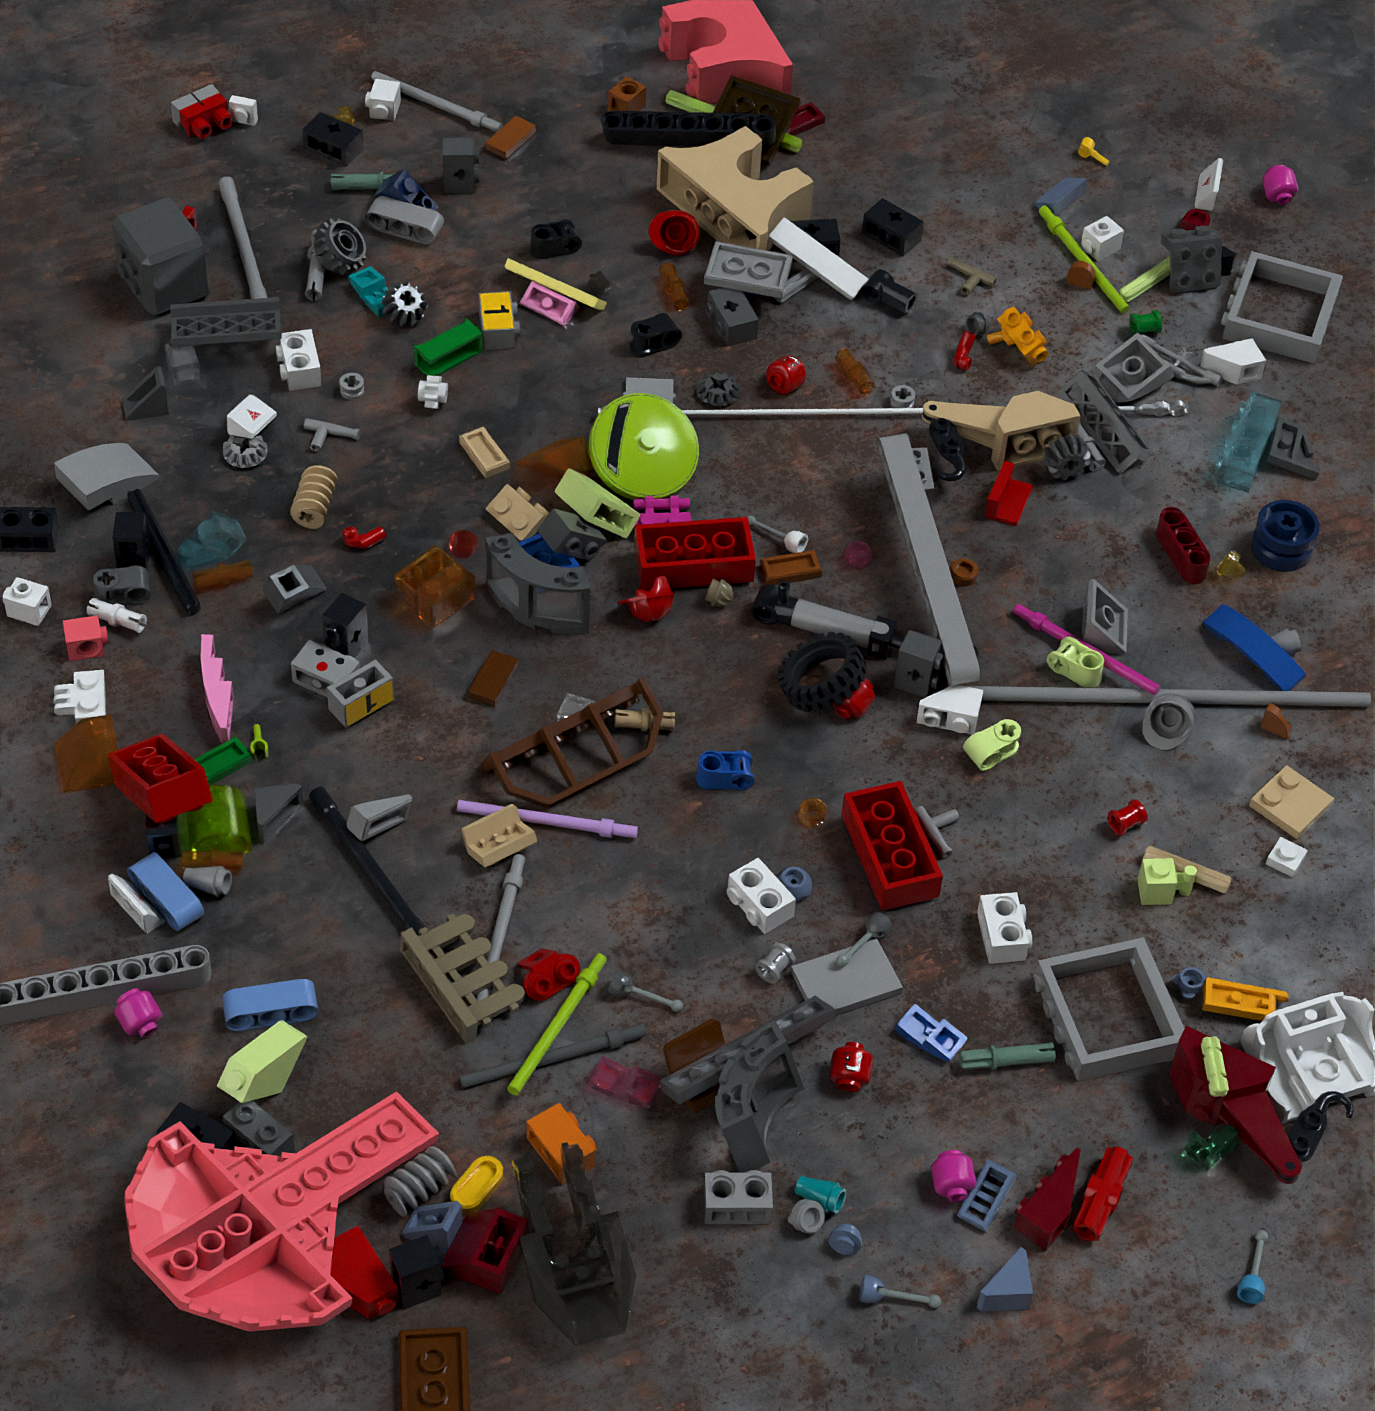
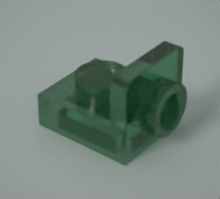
M1228 1124L1220 1132L1214 1130L1204 1140L1195 1131H1192L1187 1136L1184 1151L1194 1163L1200 1164L1209 1171L1234 1149L1239 1132Z

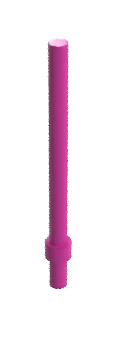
M1019 603L1014 607L1013 614L1029 622V626L1039 632L1044 631L1060 641L1065 637L1075 638L1083 645L1102 654L1104 667L1153 695L1159 692L1161 687L1159 684L1049 621V617L1040 612L1035 613Z

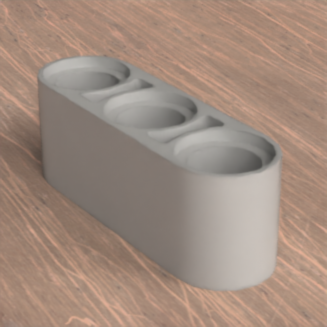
M378 196L364 217L366 224L376 231L427 245L434 242L444 225V218L437 211L386 196Z

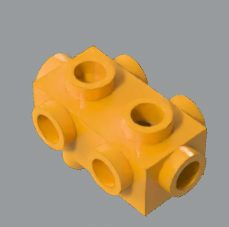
M1014 306L1005 310L997 318L1001 325V331L987 335L989 345L1005 341L1008 347L1015 344L1032 367L1044 361L1049 355L1044 346L1048 343L1039 330L1034 332L1030 328L1034 324L1025 311L1020 314Z

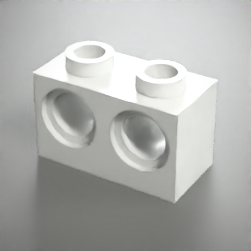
M312 329L282 333L280 345H275L277 361H283V364L279 365L282 381L287 380L289 391L321 387L320 364Z
M759 858L729 874L727 889L729 899L733 904L739 905L746 913L749 922L753 926L757 925L764 934L794 917L796 898Z
M1017 892L980 895L977 915L988 963L1025 961L1028 948H1032V934L1030 929L1026 930L1025 928L1026 909L1024 904L1019 903Z

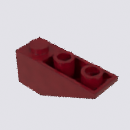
M1078 1147L1069 1156L1066 1154L1062 1155L1054 1167V1173L1050 1177L1046 1175L1042 1177L1035 1187V1194L1030 1199L1025 1197L1015 1210L1017 1218L1014 1228L1045 1251L1066 1230L1081 1149Z

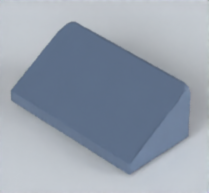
M1065 177L1036 200L1034 206L1040 209L1046 205L1056 216L1085 193L1087 179Z

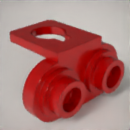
M543 948L517 962L519 968L530 970L523 979L522 987L525 995L536 1001L545 1000L576 981L580 973V964L576 957L567 953L558 954L557 951Z

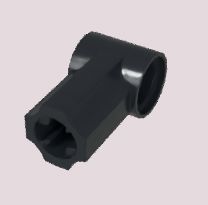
M882 269L876 270L861 287V294L869 303L877 304L882 301L907 314L912 310L917 300L916 292L895 283L890 273Z

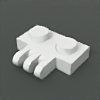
M104 670L74 672V684L56 685L54 687V713L56 715L75 714L76 726L106 723Z

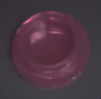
M853 541L845 548L844 559L851 566L864 567L871 562L872 551L867 543Z

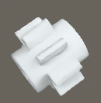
M427 375V381L420 380L418 401H425L424 408L439 409V403L446 404L448 383L441 382L442 376Z

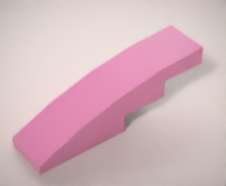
M201 634L200 659L205 699L212 724L221 744L230 740L234 703L232 681H224L223 658H215L213 635Z

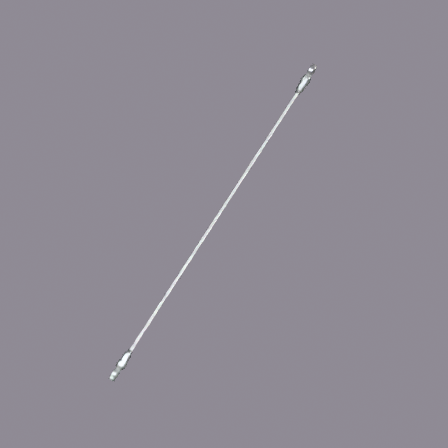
M1158 400L1134 406H1118L1122 412H1134L1141 415H1153L1154 417H1163L1168 413L1172 416H1181L1184 413L1188 414L1187 409L1189 408L1188 402L1184 403L1181 400H1174L1170 403ZM607 405L598 408V415ZM1175 406L1183 407L1182 409L1177 411L1171 410ZM1087 407L1086 412H1098V409L1096 407ZM923 408L682 411L686 416L922 414Z

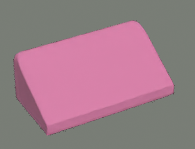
M531 281L519 303L521 306L562 326H565L580 309V306L575 301L534 281Z

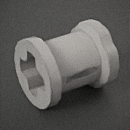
M778 942L771 946V952L764 960H759L755 964V970L758 975L771 984H775L780 979V973L787 966H792L796 961L792 950L785 944Z

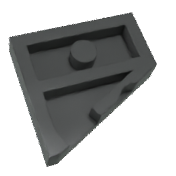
M1279 417L1274 426L1266 462L1316 480L1320 473L1319 466H1314L1312 460L1314 452L1307 440L1308 435L1305 426Z

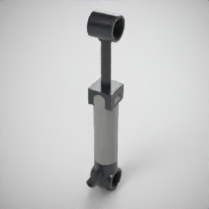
M787 581L779 582L778 587L771 584L761 586L750 610L751 616L757 622L766 625L779 622L816 634L824 633L826 637L828 632H834L836 635L844 633L845 636H850L857 646L867 648V655L887 660L891 647L900 649L904 638L895 636L897 621L878 616L876 621L789 596L790 584ZM973 645L974 650H975V653H976V657H977V659H978L979 651H978L977 648Z

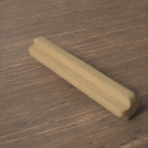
M1148 846L1144 852L1143 859L1173 858L1176 873H1183L1188 865L1194 866L1197 869L1194 882L1221 893H1226L1230 886L1231 877L1153 846Z

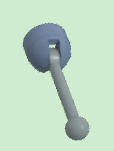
M864 1275L859 1296L860 1302L877 1303L884 1296L927 1303L932 1308H938L942 1302L938 1295L927 1297L885 1289L883 1282L874 1276Z

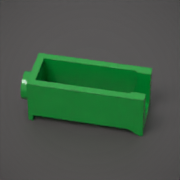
M465 318L464 323L423 344L414 345L415 366L426 376H439L483 352L482 331L478 326H474Z

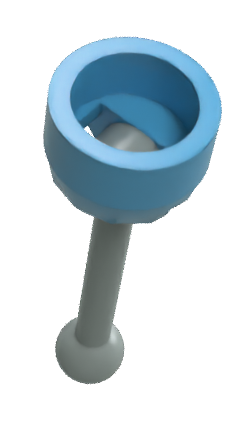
M1259 1230L1255 1234L1257 1246L1251 1274L1242 1277L1237 1289L1238 1298L1250 1304L1262 1302L1265 1294L1264 1281L1258 1276L1263 1245L1268 1240V1233L1264 1230Z

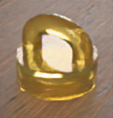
M349 105L339 106V114L331 116L354 126L353 112Z
M1230 550L1216 570L1217 573L1224 578H1227L1230 573L1236 576H1244L1246 569L1238 563L1241 555L1234 550Z

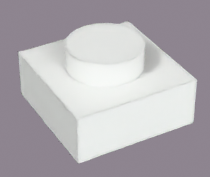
M231 96L229 110L232 121L255 126L258 120L256 100Z
M1280 837L1269 854L1266 865L1293 878L1304 861L1308 850Z

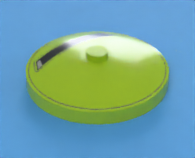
M634 393L613 400L597 416L589 435V454L596 473L614 492L631 500L645 499V496H653V499H664L679 492L692 477L698 463L699 443L692 423L675 404L656 395Z

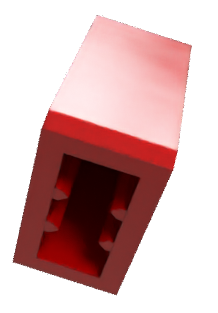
M356 1226L335 1237L330 1275L352 1297L350 1308L368 1319L377 1315H385L392 1311L399 1304L398 1287L360 1227Z

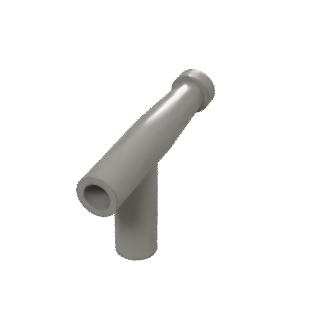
M308 418L304 422V429L316 431L310 444V449L314 452L320 451L327 434L351 437L355 440L359 439L360 429H351Z
M923 806L917 807L914 811L929 838L941 852L940 855L944 859L950 857L953 851L946 844L938 828L958 821L959 814L957 810L953 809L930 818Z

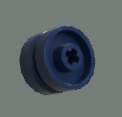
M1277 500L1265 505L1259 512L1252 537L1251 549L1254 557L1262 565L1282 572L1296 571L1306 566L1312 557L1314 544L1319 533L1320 524L1316 514L1309 507L1291 500Z

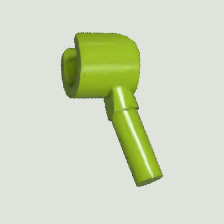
M255 724L253 725L254 741L250 744V753L253 755V759H255L254 752L262 749L265 751V757H268V744L262 739L260 725Z

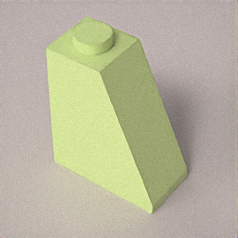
M570 468L567 469L554 491L586 521L626 539L641 516L640 513L595 481Z
M283 1020L277 1022L229 1058L217 1087L241 1103L282 1093L308 1036Z

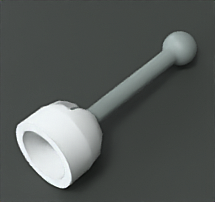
M747 516L750 527H758L784 539L785 547L791 553L803 552L808 543V535L800 531H791L788 534H784L756 521L754 516Z

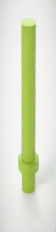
M1046 205L1042 206L1038 212L1047 222L1048 229L1053 235H1057L1078 261H1084L1093 266L1095 269L1094 281L1121 314L1127 313L1130 309L1129 305L1065 229V223L1060 217H1055Z
M597 953L589 966L583 968L577 976V984L507 1087L510 1094L516 1096L520 1093L586 991L591 990L598 981V973L607 961L603 954Z

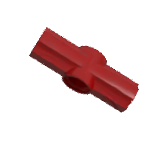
M1118 1146L1107 1147L1096 1174H1092L1082 1199V1207L1079 1209L1072 1229L1082 1240L1088 1242L1099 1241L1110 1213L1113 1214L1115 1212L1124 1188L1122 1185L1127 1178L1133 1161V1157L1129 1155L1126 1149Z

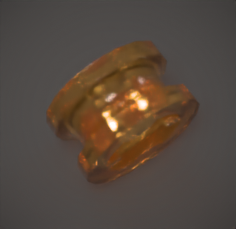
M805 799L800 806L799 821L807 827H818L825 820L827 807L820 799ZM811 809L817 811V813L815 812V815L808 814V812H810Z

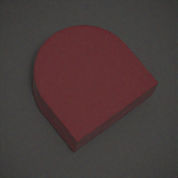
M1200 209L1189 210L1181 220L1180 228L1189 231L1195 230L1198 226L1209 227L1210 216Z

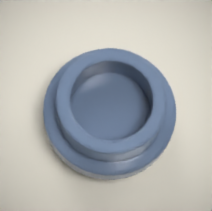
M840 1224L831 1231L829 1244L832 1249L840 1254H856L862 1246L860 1231L853 1225Z

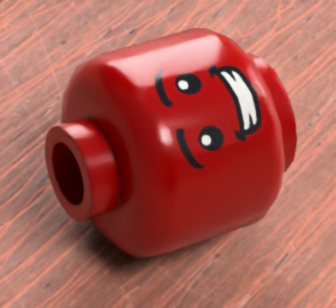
M785 355L771 363L766 370V378L770 388L776 393L788 394L801 387L806 380L804 364L792 355Z
M846 1042L845 1046L836 1048L832 1053L829 1071L830 1079L836 1083L835 1086L840 1090L847 1092L860 1091L861 1087H865L870 1083L873 1056L864 1050L863 1044Z

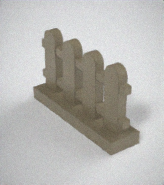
M452 913L446 916V923L430 931L426 927L420 929L419 936H417L412 927L401 932L400 951L466 1044L476 1039L478 1025L482 1024L486 1028L491 1025V1019L507 1010H510L512 1014L519 1011V1004L524 1000L525 991L518 984H511L505 987L502 983L507 977L508 967L506 963L499 960L493 961L490 964L485 958L491 952V942L487 938L479 937L474 940L470 938L469 934L474 930V918L468 914L456 917ZM457 940L462 942V946L446 954L441 949ZM474 963L479 966L480 969L462 978L458 974V971ZM491 986L496 990L494 994L480 1001H477L474 996Z

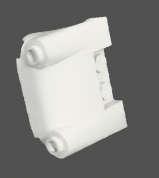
M1343 992L1331 993L1276 1010L1266 1015L1260 1024H1252L1243 1031L1240 1042L1245 1052L1276 1067L1267 1095L1281 1124L1297 1120L1303 1110L1315 1103L1316 1099L1327 1091H1337L1347 1097L1364 1093L1366 1097L1375 1095V1039L1372 1030V1019L1375 1009L1366 998L1360 1000L1353 996H1345Z

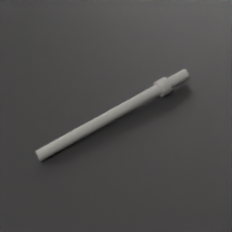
M374 71L372 73V81L382 79L400 82L401 93L471 121V125L478 128L485 127L497 132L503 127L502 123L487 118L485 113L480 111L473 112L380 72Z
M520 854L514 855L510 871L504 878L502 886L504 894L491 938V952L486 957L489 964L499 960L516 893L521 890L523 882L521 874L525 857ZM491 987L477 993V1001L488 997Z

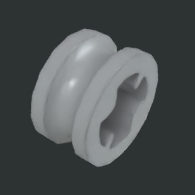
M347 373L340 378V393L344 398L355 400L364 394V379L360 374Z
M906 385L894 387L891 392L890 405L892 408H913L915 391Z

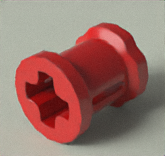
M1133 799L1128 802V806L1118 811L1111 810L1108 812L1107 820L1115 834L1122 836L1126 834L1127 829L1137 824L1143 825L1147 823L1148 816L1144 806L1138 800Z

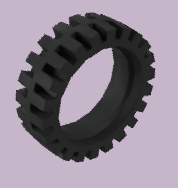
M828 632L827 637L822 633L817 635L816 640L810 637L806 639L807 644L799 643L796 645L798 650L791 649L787 653L789 658H783L781 661L783 666L778 668V683L793 707L795 706L797 710L801 711L803 709L804 712H810L813 709L814 712H820L822 706L826 710L831 709L832 703L836 702L837 705L843 703L841 698L846 697L849 699L853 695L851 690L857 691L860 688L859 682L864 681V674L867 673L866 662L854 640L848 635L845 636L844 633L836 635L834 632ZM830 659H845L843 666L827 680L809 686L799 685L802 677L819 663Z

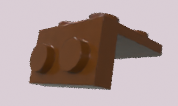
M712 1018L664 1045L663 1052L670 1075L726 1045L719 1021ZM720 1084L703 1091L691 1100L683 1102V1104L695 1114L709 1108L715 1103V1096L718 1094Z

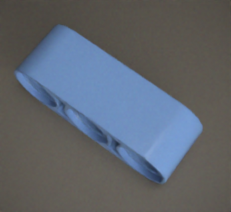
M153 852L127 868L128 876L133 885L175 931H180L205 915L204 908L199 899L157 853Z
M308 979L236 988L227 991L222 997L226 1027L233 1031L270 1027L281 1020L288 1024L311 1020L318 1015L315 986Z

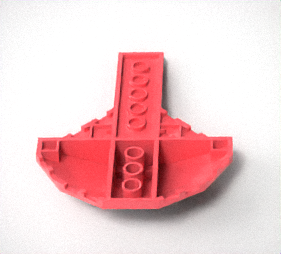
M397 1091L296 1154L282 1152V1156L262 1154L261 1149L236 1146L234 1150L214 1148L215 1144L200 1142L179 1121L150 1139L147 1151L142 1161L139 1162L130 1185L125 1190L124 1203L131 1258L179 1310L248 1332L323 1325L349 1308L352 1303V1297L330 1275L338 1204L437 1142L439 1132Z

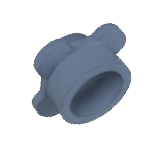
M1188 967L1182 970L1181 974L1173 976L1172 983L1182 991L1183 998L1192 1000L1195 995L1203 993L1205 975L1201 970Z

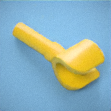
M1089 137L1083 138L1078 149L1079 155L1083 158L1091 156L1103 165L1108 166L1110 161L1094 150L1095 142Z

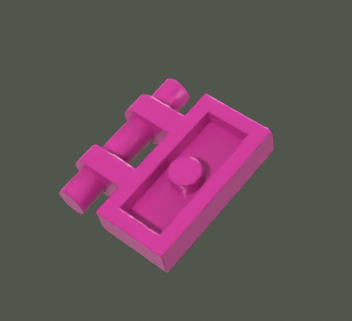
M674 495L664 499H653V496H645V499H633L634 510H645V513H640L641 516L635 525L691 521V512H679V509H690V498H679L678 495ZM654 510H670V513H654Z

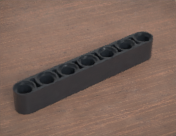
M608 111L601 118L604 137L610 144L703 146L718 141L745 126L762 139V148L773 146L777 140L775 121L768 114Z

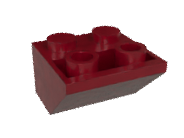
M499 1208L467 1213L444 1258V1265H441L443 1273L502 1294L528 1241V1219Z

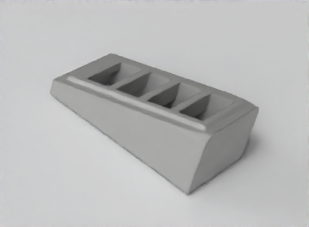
M408 794L352 806L347 821V828L360 841L370 838L407 820L413 798Z

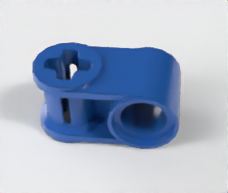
M743 750L705 751L699 756L697 784L706 790H746L751 788L755 783L754 775L750 769L753 762L752 755Z

